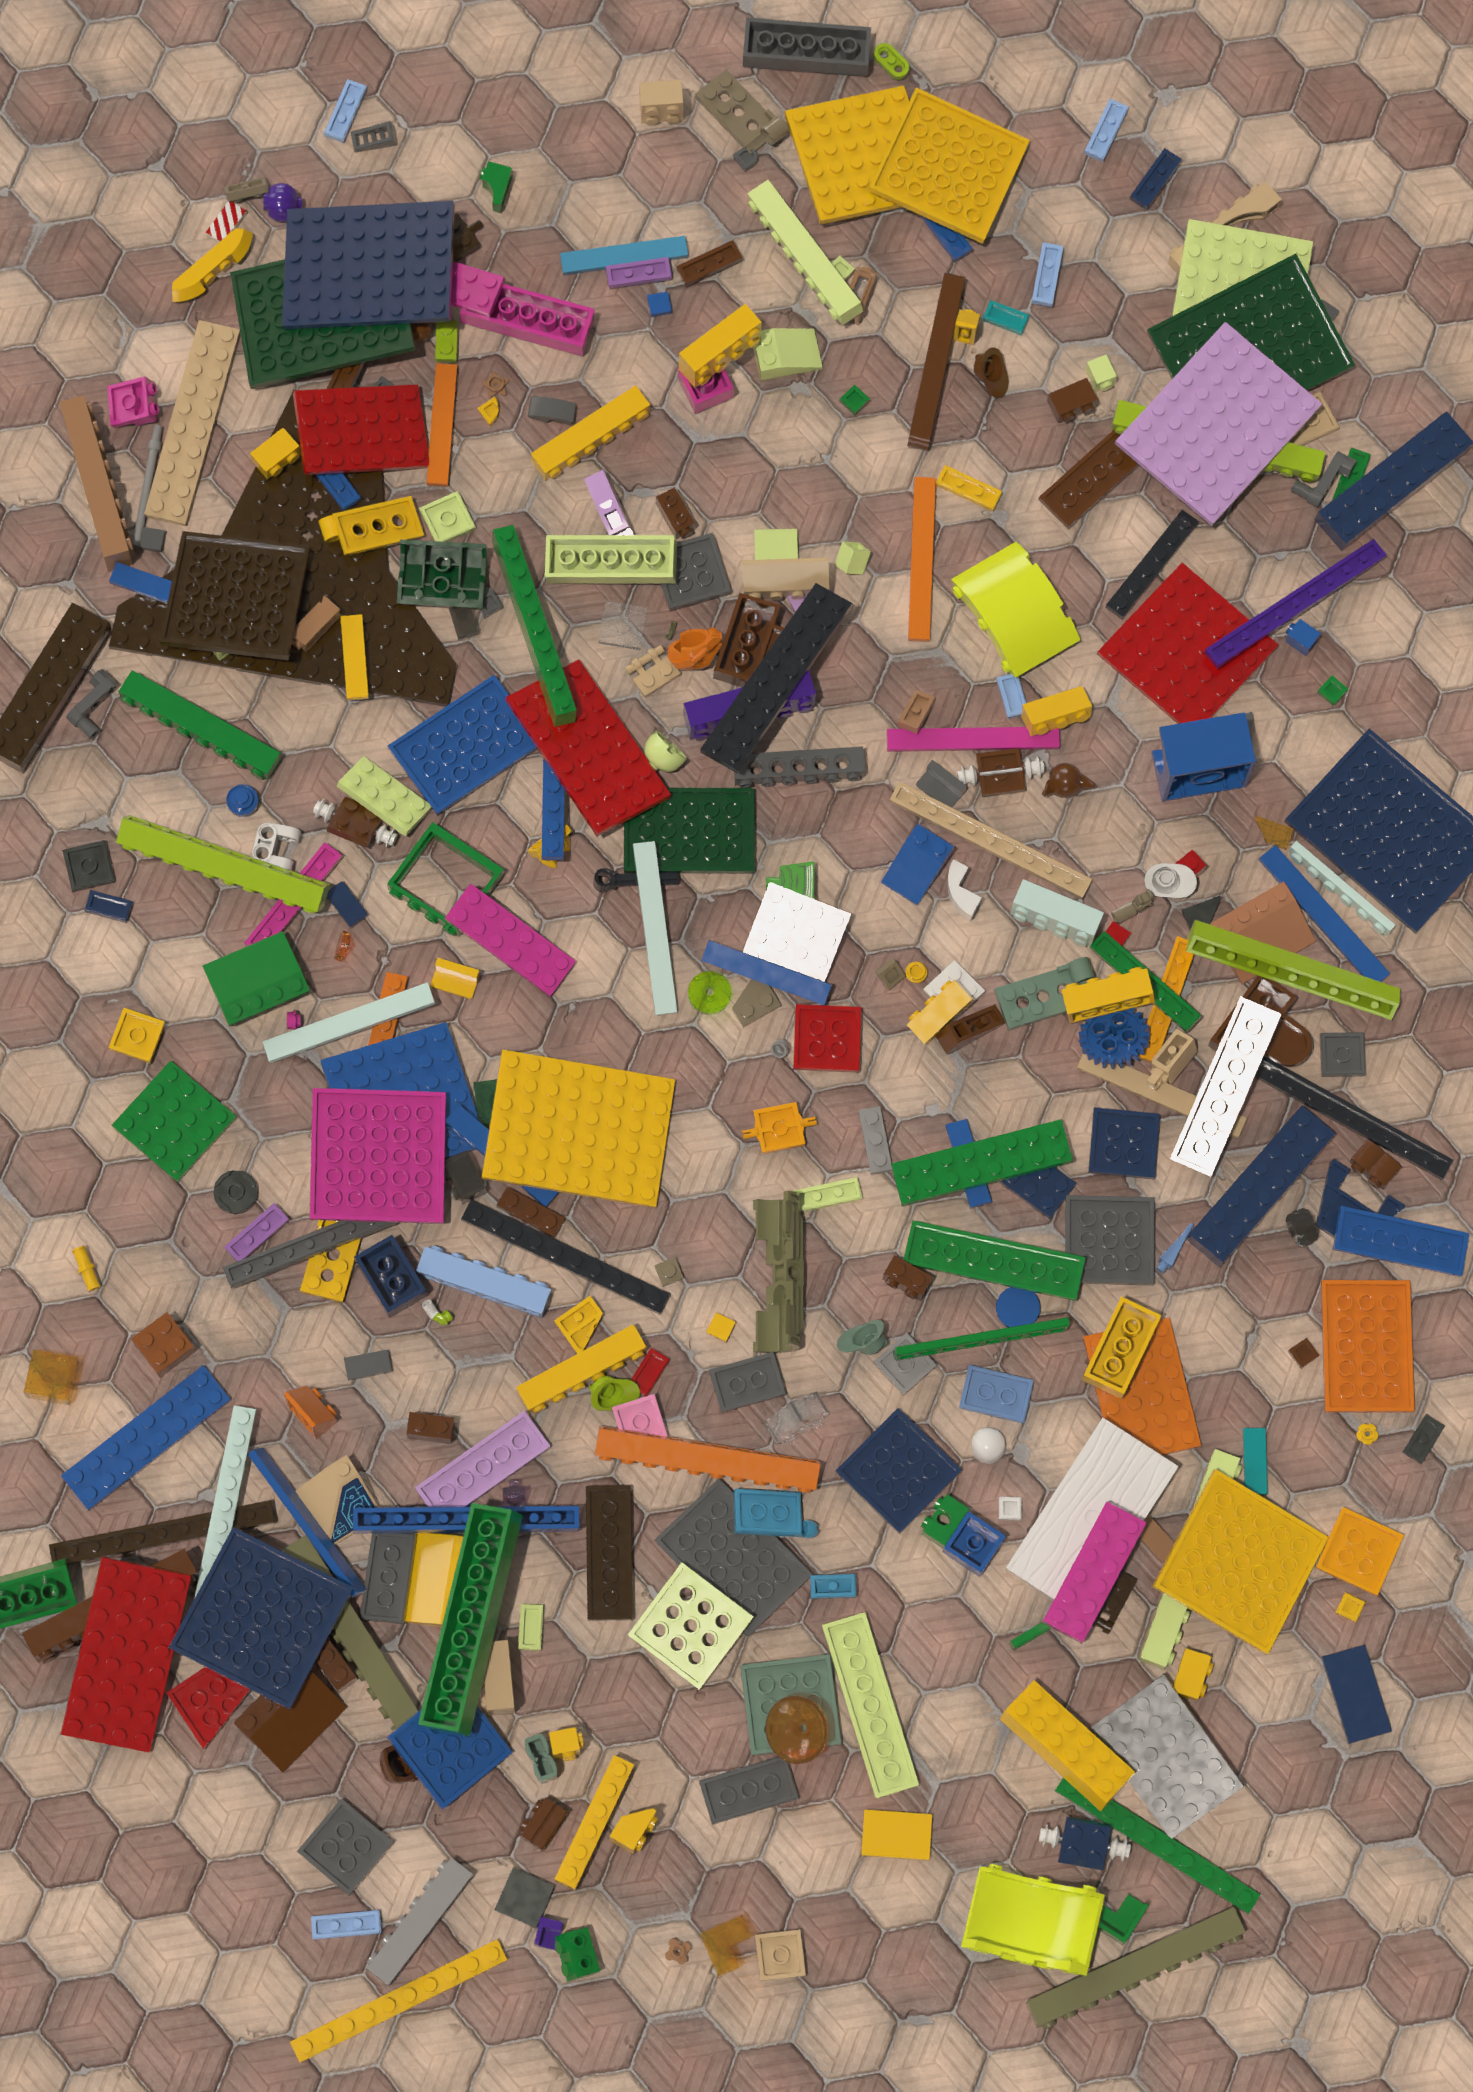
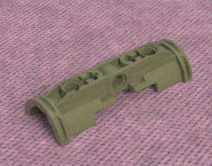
M788 1190L784 1191V1200H753V1210H756V1240H766V1265H773V1285L766 1287V1311H756V1342H753V1352L786 1353L800 1348L799 1336L803 1329L804 1287L803 1219L799 1212V1194Z

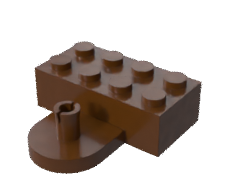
M739 593L714 668L713 679L744 687L784 629V627L776 625L781 605Z
M1257 976L1242 997L1282 1014L1265 1055L1279 1065L1286 1067L1297 1066L1308 1057L1311 1050V1038L1304 1027L1285 1015L1293 1005L1296 996L1277 982ZM1236 1006L1208 1044L1216 1052Z

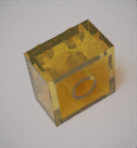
M33 1349L23 1391L24 1395L27 1398L70 1406L80 1363L77 1357Z

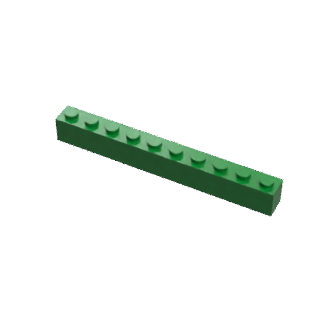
M514 525L493 529L492 545L553 725L557 727L575 722L577 710Z

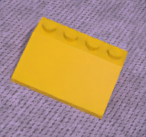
M410 1533L417 1535V1543L405 1622L441 1628L463 1536Z

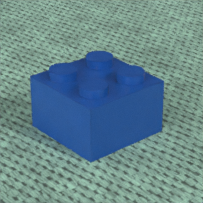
M968 1511L943 1548L942 1553L980 1577L1006 1536Z

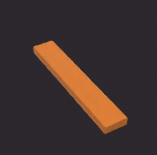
M436 363L427 486L448 487L457 380L456 364Z

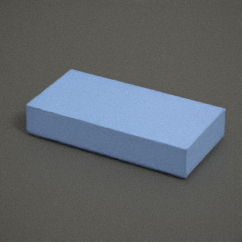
M1008 674L997 677L996 681L1007 719L1021 716L1022 704H1025L1026 700L1019 676L1015 678Z

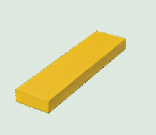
M362 615L341 616L347 700L369 699Z

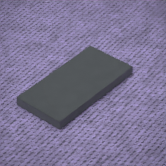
M372 1534L364 1584L367 1590L363 1593L360 1620L405 1625L417 1543L416 1534Z
M786 1755L699 1781L712 1825L799 1799Z

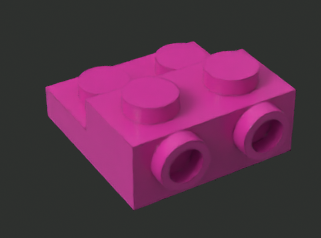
M144 376L107 386L110 425L113 428L133 423L139 426L156 421L159 407L154 400V395H157L158 391L153 381Z

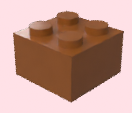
M168 1312L131 1338L133 1344L159 1378L196 1352L192 1343Z

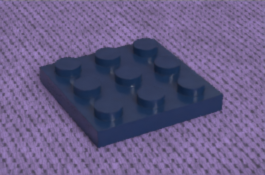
M1094 1107L1088 1173L1154 1180L1160 1114Z

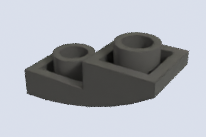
M532 396L529 403L528 417L546 423L549 420H554L571 425L574 419L576 403L555 398Z

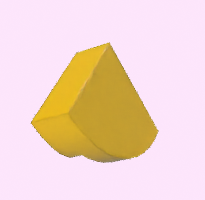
M493 397L477 408L489 427L495 423L499 414L498 401Z

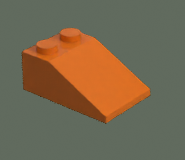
M306 1385L284 1393L289 1409L316 1440L337 1423L335 1418L336 1412L329 1404L326 1407L320 1401L322 1396L315 1388L311 1390Z

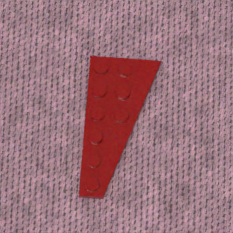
M204 1667L166 1693L204 1750L251 1690Z

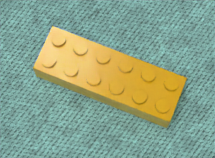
M1035 1680L1008 1706L1000 1717V1720L1100 1811L1118 1794L1135 1773L1133 1769Z

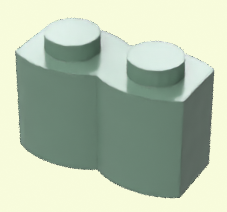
M539 1733L526 1738V1754L533 1762L534 1774L541 1784H545L557 1779V1767L553 1758L549 1755L548 1744L544 1736Z

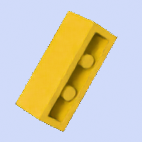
M1079 686L1022 704L1021 717L1030 736L1043 735L1050 730L1062 729L1069 724L1084 722L1091 718L1092 705L1083 686Z
M958 980L947 981L940 988L942 992L937 997L935 995L931 996L924 1003L926 1007L921 1012L917 1010L908 1018L910 1022L907 1026L924 1044H929L947 1024L951 1023L975 1000Z

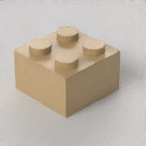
M681 80L639 83L641 123L654 125L658 122L677 123L678 121H683Z

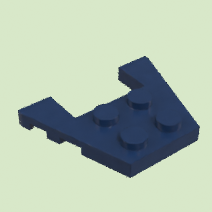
M1332 1159L1329 1163L1315 1225L1333 1238L1335 1237L1340 1206L1373 1212L1339 1189L1350 1169L1335 1159ZM1387 1195L1376 1213L1393 1217L1405 1205Z

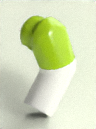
M426 1300L422 1303V1307L428 1317L442 1326L448 1325V1322L453 1320V1316L448 1310L441 1314L431 1300Z

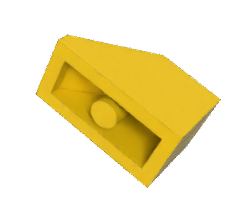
M970 309L959 310L953 341L974 345L980 314Z

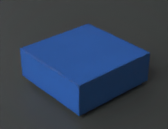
M668 291L647 295L651 317L672 314Z

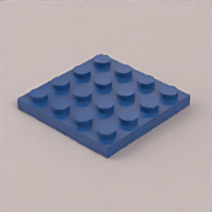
M478 1706L470 1737L430 1730L418 1725L422 1708L386 1737L440 1809H444L512 1753L511 1749Z

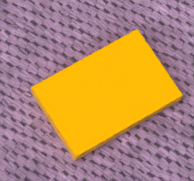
M864 1809L861 1856L929 1861L932 1814Z

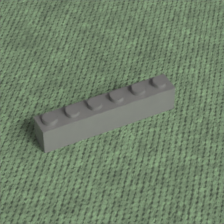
M452 1858L449 1861L444 1860L437 1869L439 1874L434 1880L430 1878L423 1887L425 1892L421 1898L415 1897L409 1905L411 1911L406 1917L402 1915L395 1924V1927H397L392 1935L389 1933L381 1942L382 1949L378 1954L374 1952L366 1962L369 1964L367 1970L389 1987L473 1877L471 1872Z

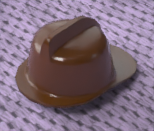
M992 347L987 349L985 353L975 355L973 366L975 376L984 382L991 396L996 398L1002 397L1007 392L1009 379L1001 351L998 348Z

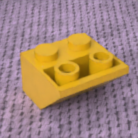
M652 1808L621 1816L610 1835V1841L631 1854H634L636 1850L640 1852L646 1842V1837H644L646 1832H652L658 1822L656 1817L657 1811Z

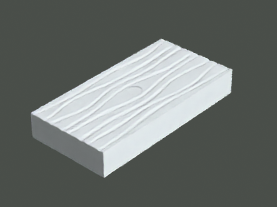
M1102 1418L1005 1570L1054 1601L1106 1501L1144 1521L1179 1466Z

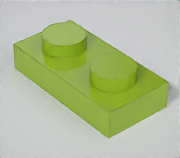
M458 320L436 322L435 362L457 363Z

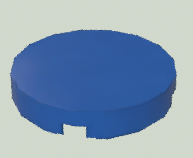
M1011 1287L1005 1289L999 1295L996 1302L998 1320L1007 1328L1035 1323L1040 1313V1303L1037 1296L1030 1291Z

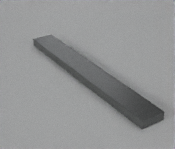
M339 1221L224 1266L223 1270L230 1288L233 1289L397 1223Z

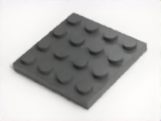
M1066 1195L1065 1253L1086 1257L1080 1284L1154 1285V1197Z

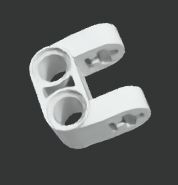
M262 824L257 831L252 852L253 858L259 859L257 857L258 854L266 852L269 854L268 857L259 860L292 871L294 862L288 858L275 856L278 840L298 843L301 831L297 828L280 824ZM265 832H272L274 834L269 839L262 837Z

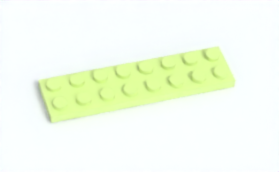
M863 1612L822 1625L875 1799L918 1787L917 1776L866 1613Z

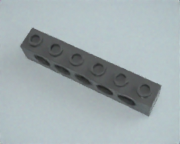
M863 746L751 753L739 772H734L735 786L739 785L741 788H749L754 784H761V786L768 787L773 786L774 783L793 785L796 782L802 781L806 784H813L818 780H826V782L831 783L837 782L839 779L858 781L860 778H864L865 773ZM839 762H845L848 765V767L845 769H840L836 766V764ZM822 763L826 768L824 770H817L815 765ZM795 765H802L805 769L797 772L793 767ZM780 766L783 771L775 773L772 771V768ZM757 767L761 769V773L752 774L750 770Z

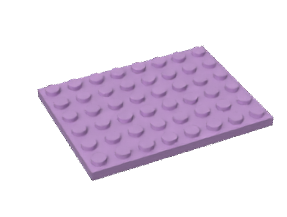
M1225 322L1120 435L1114 444L1212 526L1315 414L1322 403Z

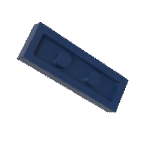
M1164 148L1130 195V200L1148 210L1178 168L1182 159Z

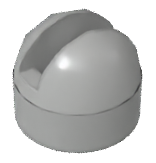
M778 1039L771 1045V1052L777 1058L785 1057L790 1049V1045L785 1039Z

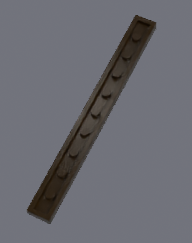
M271 1500L238 1506L233 1527L238 1530L274 1524ZM212 1512L49 1544L51 1561L54 1562L66 1558L67 1565L99 1559L101 1556L109 1557L204 1538L208 1534Z

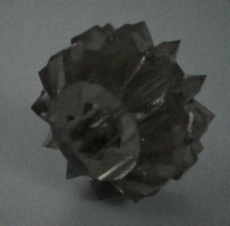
M1304 1208L1296 1209L1287 1215L1286 1226L1296 1245L1303 1247L1317 1241L1319 1237L1318 1228L1308 1210Z

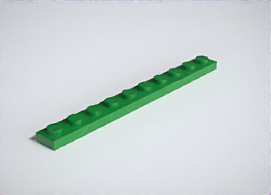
M1062 1778L1057 1786L1056 1793L1103 1823L1110 1824L1111 1828L1247 1915L1252 1910L1260 1896L1259 1893L1173 1838L1171 1839L1168 1835L1118 1803L1111 1800L1100 1811L1066 1779Z

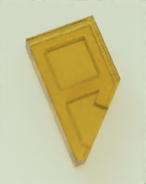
M1256 815L1254 821L1258 825L1265 843L1273 846L1276 845L1278 848L1286 850L1294 829Z

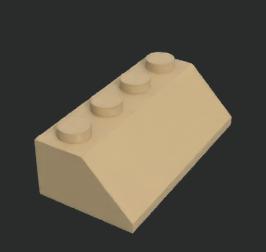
M828 557L742 560L743 588L746 595L759 599L770 598L771 600H781L783 597L791 596L792 599L799 600L803 599L804 595H808L815 583L830 590Z

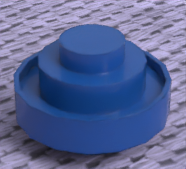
M245 784L234 786L226 796L229 811L239 817L251 815L258 806L256 791L251 786Z

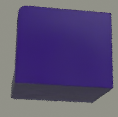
M540 1917L534 1946L556 1950L555 1937L561 1935L563 1922Z

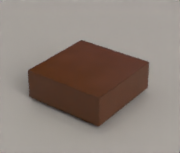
M1307 1338L1288 1350L1300 1369L1320 1356Z

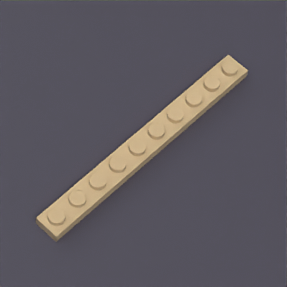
M900 781L889 800L890 803L1081 900L1092 882L1091 878Z

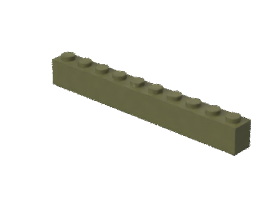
M306 1535L283 1549L286 1554L332 1576ZM347 1601L333 1627L331 1635L337 1644L342 1642L345 1650L342 1651L349 1663L354 1661L357 1669L354 1670L361 1682L366 1680L369 1688L366 1689L373 1701L378 1699L381 1707L378 1709L385 1720L390 1718L393 1726L390 1728L394 1731L418 1712L351 1604Z
M1233 1907L1088 1973L1087 1976H1081L1025 2002L1036 2028L1042 2026L1043 2030L1055 2025L1054 2020L1062 2016L1064 2020H1067L1077 2015L1075 2011L1082 2007L1086 2011L1097 2006V2000L1105 1998V2001L1111 2000L1118 1996L1117 1991L1124 1988L1126 1992L1139 1987L1137 1982L1146 1979L1148 1983L1159 1978L1158 1973L1163 1970H1167L1170 1973L1179 1969V1963L1185 1960L1190 1964L1200 1959L1199 1954L1205 1951L1212 1954L1222 1949L1220 1945L1227 1941L1231 1945L1242 1940L1241 1935L1245 1933L1244 1927Z

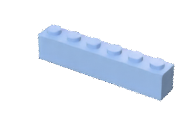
M425 1246L416 1270L417 1276L543 1318L551 1295V1289L548 1288L547 1284L536 1281L534 1284L527 1281V1278L522 1275L515 1274L511 1276L506 1274L504 1269L498 1267L490 1269L485 1267V1263L473 1260L470 1262L464 1260L465 1257L460 1254L452 1253L449 1255L443 1253L444 1250L437 1246H431V1248Z

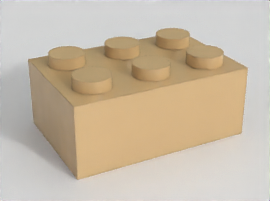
M508 1640L492 1641L481 1687L485 1688V1694H481L483 1711L487 1710L488 1716L515 1713Z

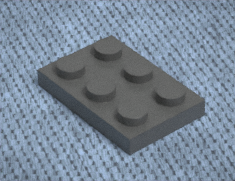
M773 1352L709 1370L721 1413L786 1395Z

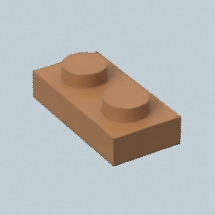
M915 690L898 720V727L917 734L935 702V697Z

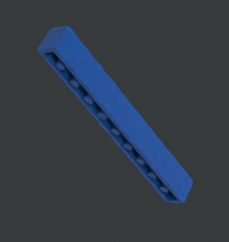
M579 1506L499 1507L511 1509L523 1515L519 1532H578ZM470 1507L353 1508V1534L464 1533Z

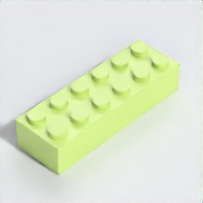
M546 535L545 578L548 583L676 584L677 540L674 535Z

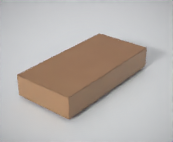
M1148 1514L1144 1520L1146 1525L1139 1539L1163 1563L1169 1555L1174 1542Z

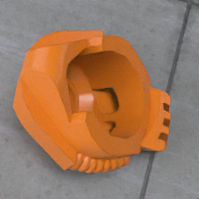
M714 627L708 631L705 629H689L682 632L680 639L671 643L668 647L669 661L676 669L699 670L708 667L722 646V632Z

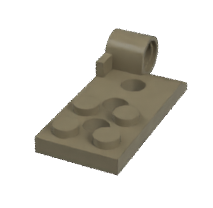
M727 69L695 93V98L743 148L748 150L747 152L752 155L751 149L757 151L766 143L774 145L789 133V127L781 117L775 116L769 109L765 110ZM727 94L730 100L726 102L721 101L719 96ZM739 108L744 111V114L736 116L732 111ZM754 123L758 128L751 131L747 128V125Z

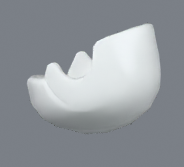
M986 1427L979 1429L972 1438V1454L978 1461L992 1464L998 1462L1003 1456L1005 1440L997 1429Z

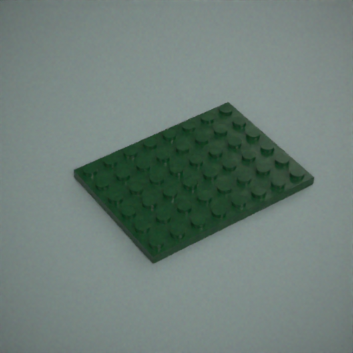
M1296 253L1146 330L1171 379L1179 373L1225 322L1307 391L1355 366Z
M285 259L230 272L248 381L251 389L416 350L411 323L283 329Z

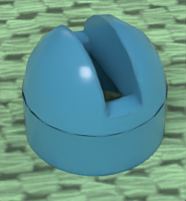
M804 1520L802 1522L801 1536L809 1539L815 1538L819 1534V1530H817L819 1528L818 1524L814 1521Z

